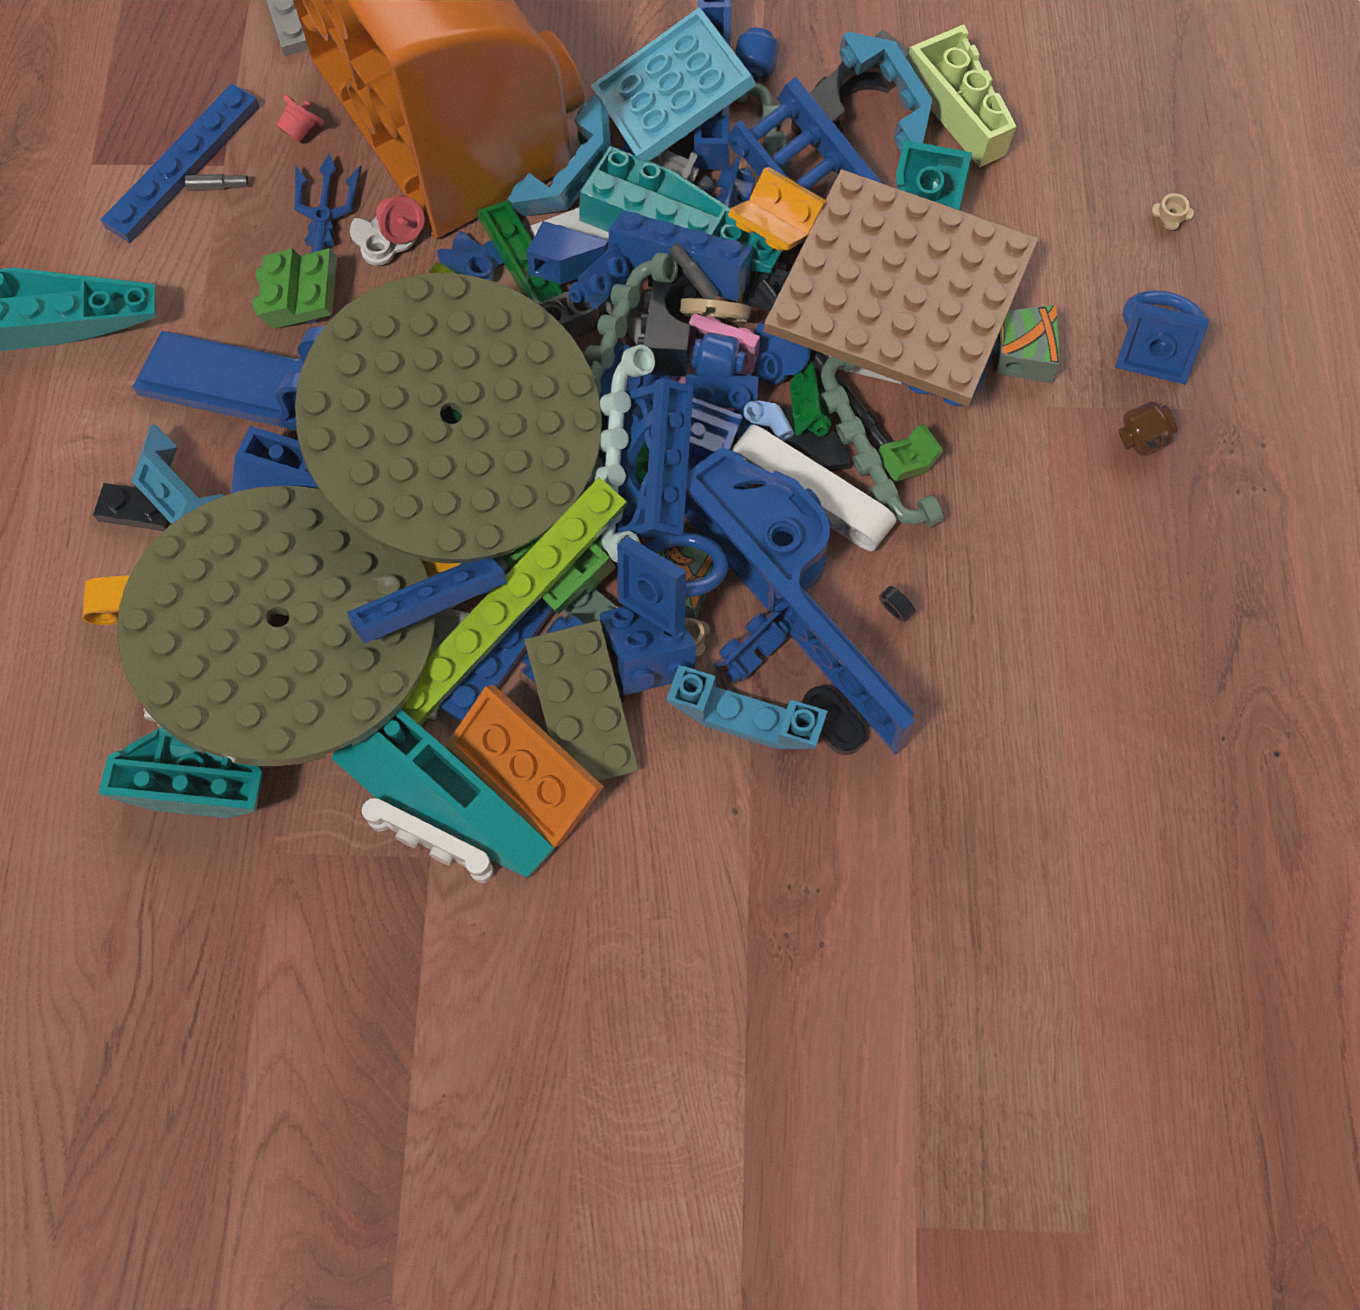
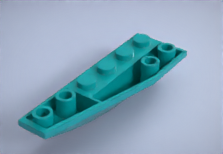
M609 146L580 191L579 221L609 232L610 226L620 213L625 210L752 246L751 271L771 273L783 252L767 245L765 242L766 238L756 232L749 233L737 227L735 224L736 220L728 216L731 208L676 172L647 160L640 163L635 155Z
M22 268L0 269V351L70 343L125 329L156 318V286L152 283Z
M401 709L377 732L354 746L349 744L335 750L331 759L376 799H380L487 854L489 860L526 879H529L554 851V848L504 800Z

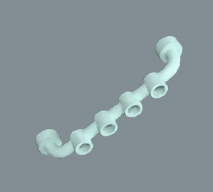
M637 345L624 351L622 361L617 366L613 375L611 393L605 394L600 400V408L605 415L609 416L608 430L601 431L599 448L606 452L605 466L599 467L595 471L594 480L600 477L617 493L619 486L624 483L626 477L625 471L620 464L621 449H624L628 444V435L623 429L624 413L631 407L630 396L626 393L627 380L629 376L636 378L651 373L655 365L654 355L645 345ZM623 511L600 535L604 549L608 552L611 559L617 563V544L629 536L640 543L639 538L633 532L615 533L616 523L622 519Z

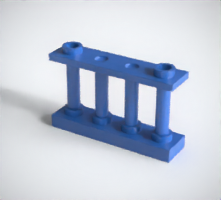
M797 77L788 82L777 97L780 103L778 108L750 130L741 120L738 121L727 137L733 151L739 157H743L759 177L766 167H770L787 177L780 168L811 144L818 149L824 160L796 181L802 187L809 190L831 171L839 174L841 169L882 183ZM786 118H792L801 128L802 133L771 157L758 140Z

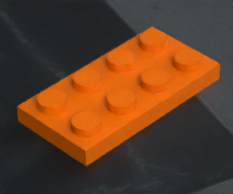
M489 685L483 689L446 743L449 749L554 848L562 845L604 788L601 783L495 685Z

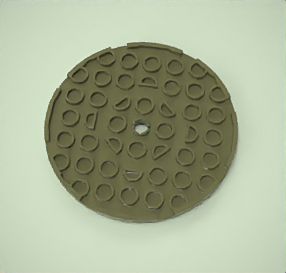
M453 273L413 275L382 284L360 295L343 307L319 333L307 354L297 385L295 411L299 447L305 466L323 494L324 500L341 519L370 541L393 552L396 550L411 556L420 557L423 561L453 564L494 559L515 552L517 548L530 543L536 538H541L581 496L591 476L598 455L602 423L600 400L591 369L576 342L551 314L528 297L504 285L474 276ZM448 406H451L452 409L460 413L462 418L455 424H448L441 419L440 413L447 409Z
M269 486L238 491L214 499L185 514L164 530L142 554L126 583L119 605L117 640L121 662L136 697L148 714L177 740L204 754L209 752L217 756L229 758L233 763L253 766H285L325 758L327 753L341 749L349 744L354 746L390 721L416 690L427 660L432 653L435 636V614L423 618V620L416 624H409L388 633L381 639L372 640L364 644L351 626L347 612L427 579L428 575L419 557L396 550L394 552L355 531L328 505L319 489L301 486ZM288 614L289 621L286 625L273 627L268 624L270 615Z

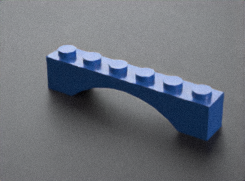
M698 0L697 8L700 7L730 46L731 0ZM730 104L719 111L714 117L695 128L694 153L698 154L695 167L699 168V170H723L724 167L729 168V139L727 137L729 135Z

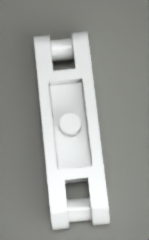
M369 799L363 804L362 814L375 831L381 832L390 829L397 833L395 838L405 845L416 848L420 844L430 849L429 855L437 861L448 866L454 861L466 867L476 882L485 883L493 877L494 867L487 854L380 799Z

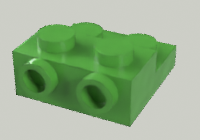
M293 248L264 255L262 266L256 269V278L260 284L259 296L253 299V308L257 316L271 328L276 329L332 315L337 255L330 248L301 256Z
M536 538L530 543L519 547L506 560V563L513 568L541 538ZM598 538L541 597L558 615L584 590L590 593L616 568L608 552L604 549L601 539Z

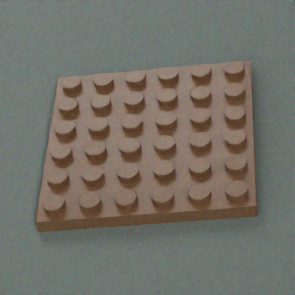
M841 169L826 198L828 202L819 212L764 323L763 332L969 407L1034 252L1038 238Z

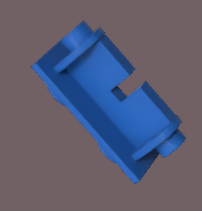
M740 157L736 158L730 168H723L717 182V186L721 190L715 199L729 208L743 203L737 200V198L745 202L750 199L755 181L753 172L750 169L738 168Z
M617 244L609 248L577 278V282L570 286L569 298L573 302L583 303L589 301L592 309L595 310L611 295L614 285L623 284L628 279L631 271Z
M693 371V374L686 375L685 384L694 386L693 397L721 408H744L748 402L757 401L758 376H751V372L735 374L727 380L719 377L697 375L696 371Z
M778 611L765 615L760 612L744 626L747 632L739 640L735 637L732 638L718 651L722 657L713 665L715 667L726 665L729 668L726 671V675L733 682L737 683L740 679L744 681L763 662L755 654L754 650L756 648L765 657H768L786 640L785 635L789 632L788 628L781 621L776 623L773 621L779 614Z

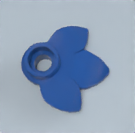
M462 231L455 237L452 249L437 250L440 264L447 271L455 274L469 275L493 281L494 270L503 264V260L491 240L480 246Z
M758 323L754 334L760 336V352L756 361V372L759 378L768 384H779L788 375L800 373L808 364L811 353L810 349L763 332L764 324Z

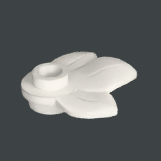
M377 217L371 222L354 218L350 226L352 241L361 247L363 259L371 265H384L390 262L395 253L409 249L417 239L416 237L404 244H394L386 240L380 233Z

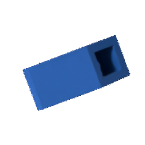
M543 221L527 249L529 275L558 284L575 280L608 250V240Z

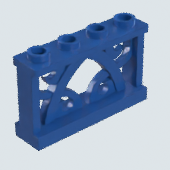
M662 378L655 380L654 384L626 391L631 399V407L624 413L623 429L628 435V444L624 449H621L620 464L625 471L626 477L624 483L619 486L618 494L627 501L628 506L623 510L622 519L616 523L615 533L630 531L636 534L639 540L662 536H683L694 386ZM641 409L643 413V419L640 416ZM606 415L605 430H608L609 416ZM646 441L650 449L648 472L640 486L636 478L637 455ZM603 452L602 467L605 466L606 463V452Z

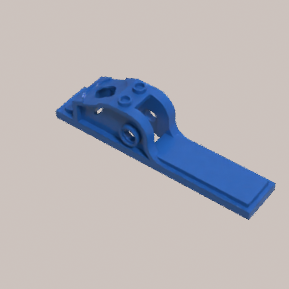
M311 327L305 331L298 346V354L301 359L161 331L132 388L139 396L296 430L295 403L301 369L311 346L324 327ZM444 409L440 413L441 419L448 424L457 423L448 409Z
M724 447L718 449L692 469L688 462L684 517L699 534L712 539L724 550L728 560V567L769 613L778 611L779 614L774 619L785 624L789 630V636L895 755L908 745L915 723L913 719L915 712L806 592L819 581L824 572L827 558L826 549L830 535L829 519L821 507L818 496L810 488L804 489L796 479L775 470L771 473L743 460L744 456ZM747 484H763L764 486H761V487H758V488H754V489H750V488H749L748 486H746V485H747Z

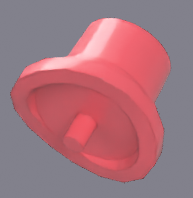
M287 94L283 95L282 98L287 104L276 126L300 143L309 129H312L314 125L321 127L325 121L307 111L311 104L306 100L301 107Z
M397 195L392 198L383 199L376 209L380 233L386 240L394 244H404L412 241L420 234L424 227L425 216L423 209L415 200L408 196Z

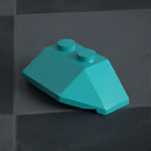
M158 728L132 742L120 752L117 750L107 756L98 794L151 811L228 819L256 812L264 774L258 766L233 763L229 758L217 756L209 752H205V754L180 742L163 728Z

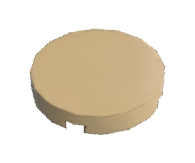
M681 299L680 312L684 316L692 317L693 314H698L704 317L711 316L716 319L726 320V322H747L751 312V307L748 305L710 299Z

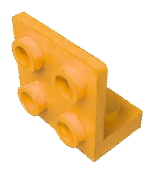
M766 167L763 169L750 199L732 207L728 216L736 220V226L743 231L749 233L756 232L766 238L765 242L770 247L779 251L790 250L806 241L819 212L828 201L772 168Z

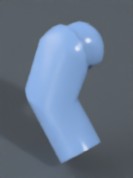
M750 401L744 406V417L750 422L771 427L775 436L782 441L788 440L793 436L794 431L779 405L764 401Z

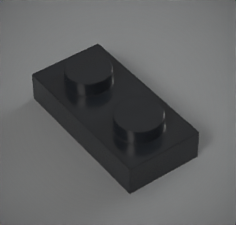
M103 483L93 513L97 521L164 531L169 527L170 522L138 488Z

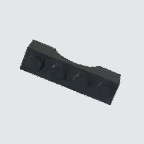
M881 30L875 36L876 38L896 42L906 59L908 58L910 49L886 31ZM842 61L830 76L823 77L817 83L815 89L810 92V95L841 133H843L845 110L841 103L846 97L862 90H877L888 93L896 86L893 81L889 82L884 77L880 68L881 61L859 75L856 74L853 67L848 68ZM792 119L791 130L800 135L802 130Z
M678 263L677 276L671 283L656 282L652 275L648 276V287H652V289L645 290L644 309L648 310V313L642 312L641 334H645V337H638L637 345L647 346L654 355L655 365L652 372L649 373L650 375L682 377L687 375L690 355V325L675 319L671 314L681 308V299H697L698 290L683 273V268Z

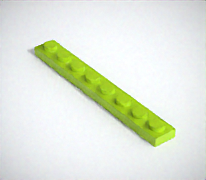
M598 477L506 574L507 583L490 591L435 649L427 660L416 690L401 710L418 725H421L628 506L627 501Z

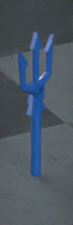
M330 153L319 169L323 175L320 206L315 208L303 205V187L308 185V182L295 165L294 210L312 219L307 227L309 233L304 239L306 246L312 247L311 253L324 250L326 247L335 246L331 234H334L333 220L353 211L362 166H359L345 181L346 185L349 186L345 205L328 209L331 179L337 174ZM317 319L305 322L308 324H314L317 322Z

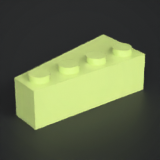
M963 24L911 46L907 60L933 99L930 110L965 151L972 152L973 161L981 167L1006 156L1017 126L1000 93L994 92L991 86L993 79L988 70H983L978 60L980 54L975 45H970L967 39L968 31Z

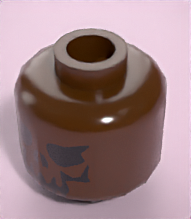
M1153 401L1126 412L1123 416L1124 427L1118 429L1125 448L1133 447L1142 456L1170 445L1173 440V433L1177 432L1176 423L1169 408L1166 405L1161 407Z

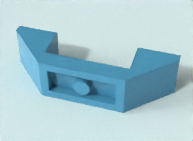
M853 32L845 33L842 36L839 50L844 64L848 68L853 67L856 74L859 75L881 61L880 68L884 77L889 82L893 81L900 91L898 96L904 108L908 111L912 110L911 114L898 121L894 130V141L898 149L902 150L904 140L923 143L933 99L897 43Z
M597 94L580 107L577 116L574 118V122L581 135L588 142L582 144L577 149L575 157L568 166L556 174L553 184L547 187L529 173L524 180L519 181L512 189L508 201L521 217L568 210L578 199L583 186L609 146H611L609 114Z
M150 425L138 456L132 482L171 524L197 507L224 496L223 494L198 498L170 468L178 447L157 425Z
M681 665L678 666L666 699L667 703L705 727L775 749H816L827 715L826 710L791 699L787 709L718 688L716 687V676Z

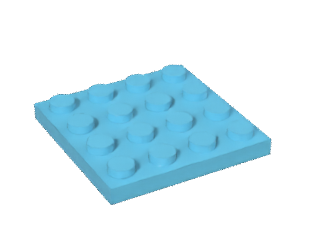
M699 7L590 86L601 98L608 114L641 163V161H650L659 156L665 149L686 137L692 130L714 117L730 103L744 96L747 91L756 86L752 75Z

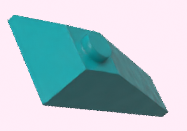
M904 140L896 172L897 189L960 210L970 171L972 152Z

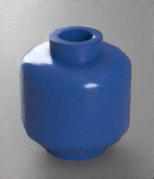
M754 27L739 36L735 54L752 75L754 81L759 82L762 78L773 74L776 68L779 44L769 30Z
M708 332L702 339H696L691 367L696 368L697 375L713 376L727 380L734 376L735 373L742 374L746 352L740 351V342L736 337Z

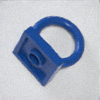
M1149 290L1133 295L1126 301L1123 307L1122 315L1127 330L1116 359L1115 368L1186 385L1207 332L1209 318H1206L1204 312L1194 302L1172 292ZM1152 304L1169 306L1179 311L1153 306Z
M683 532V536L656 537L645 546L628 536L617 544L618 602L675 637L685 629L686 597L699 596L715 589L726 577L728 571L727 556L715 541L697 533ZM673 547L695 548L706 553L711 558L713 568L705 577L686 582V571L658 555V553Z

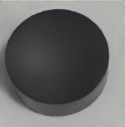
M888 586L879 595V600L884 608L901 622H906L916 612L909 599L893 586Z

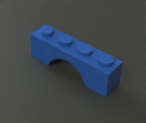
M625 210L620 213L610 226L608 249L617 244L631 271L638 265L652 260L657 253H670L669 249L674 244L679 243L692 261H696L719 291L717 296L738 301L750 283L752 246Z

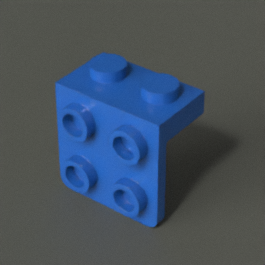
M626 606L604 611L600 614L601 626L618 656V687L623 696L672 684L679 665L695 670L696 643L686 626L681 633L674 637Z

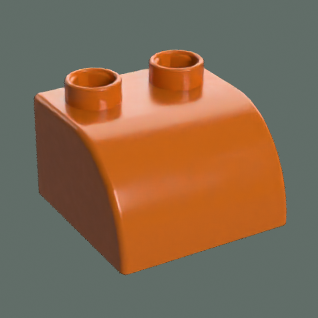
M293 0L315 66L403 194L415 200L421 206L425 216L424 224L434 238L438 239L476 219L479 209L508 200L514 186L519 181L524 180L529 173L544 183L568 166L571 159L567 114L584 104L582 81L577 67L562 41L551 31L543 30L538 33L515 0Z

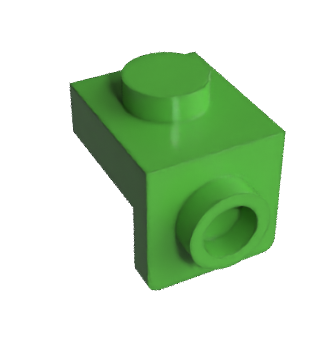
M922 424L918 425L908 438L883 444L877 452L882 464L893 480L897 482L927 473L943 450L927 426Z

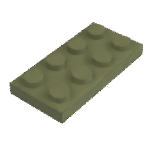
M600 620L524 639L549 736L597 781L639 771Z

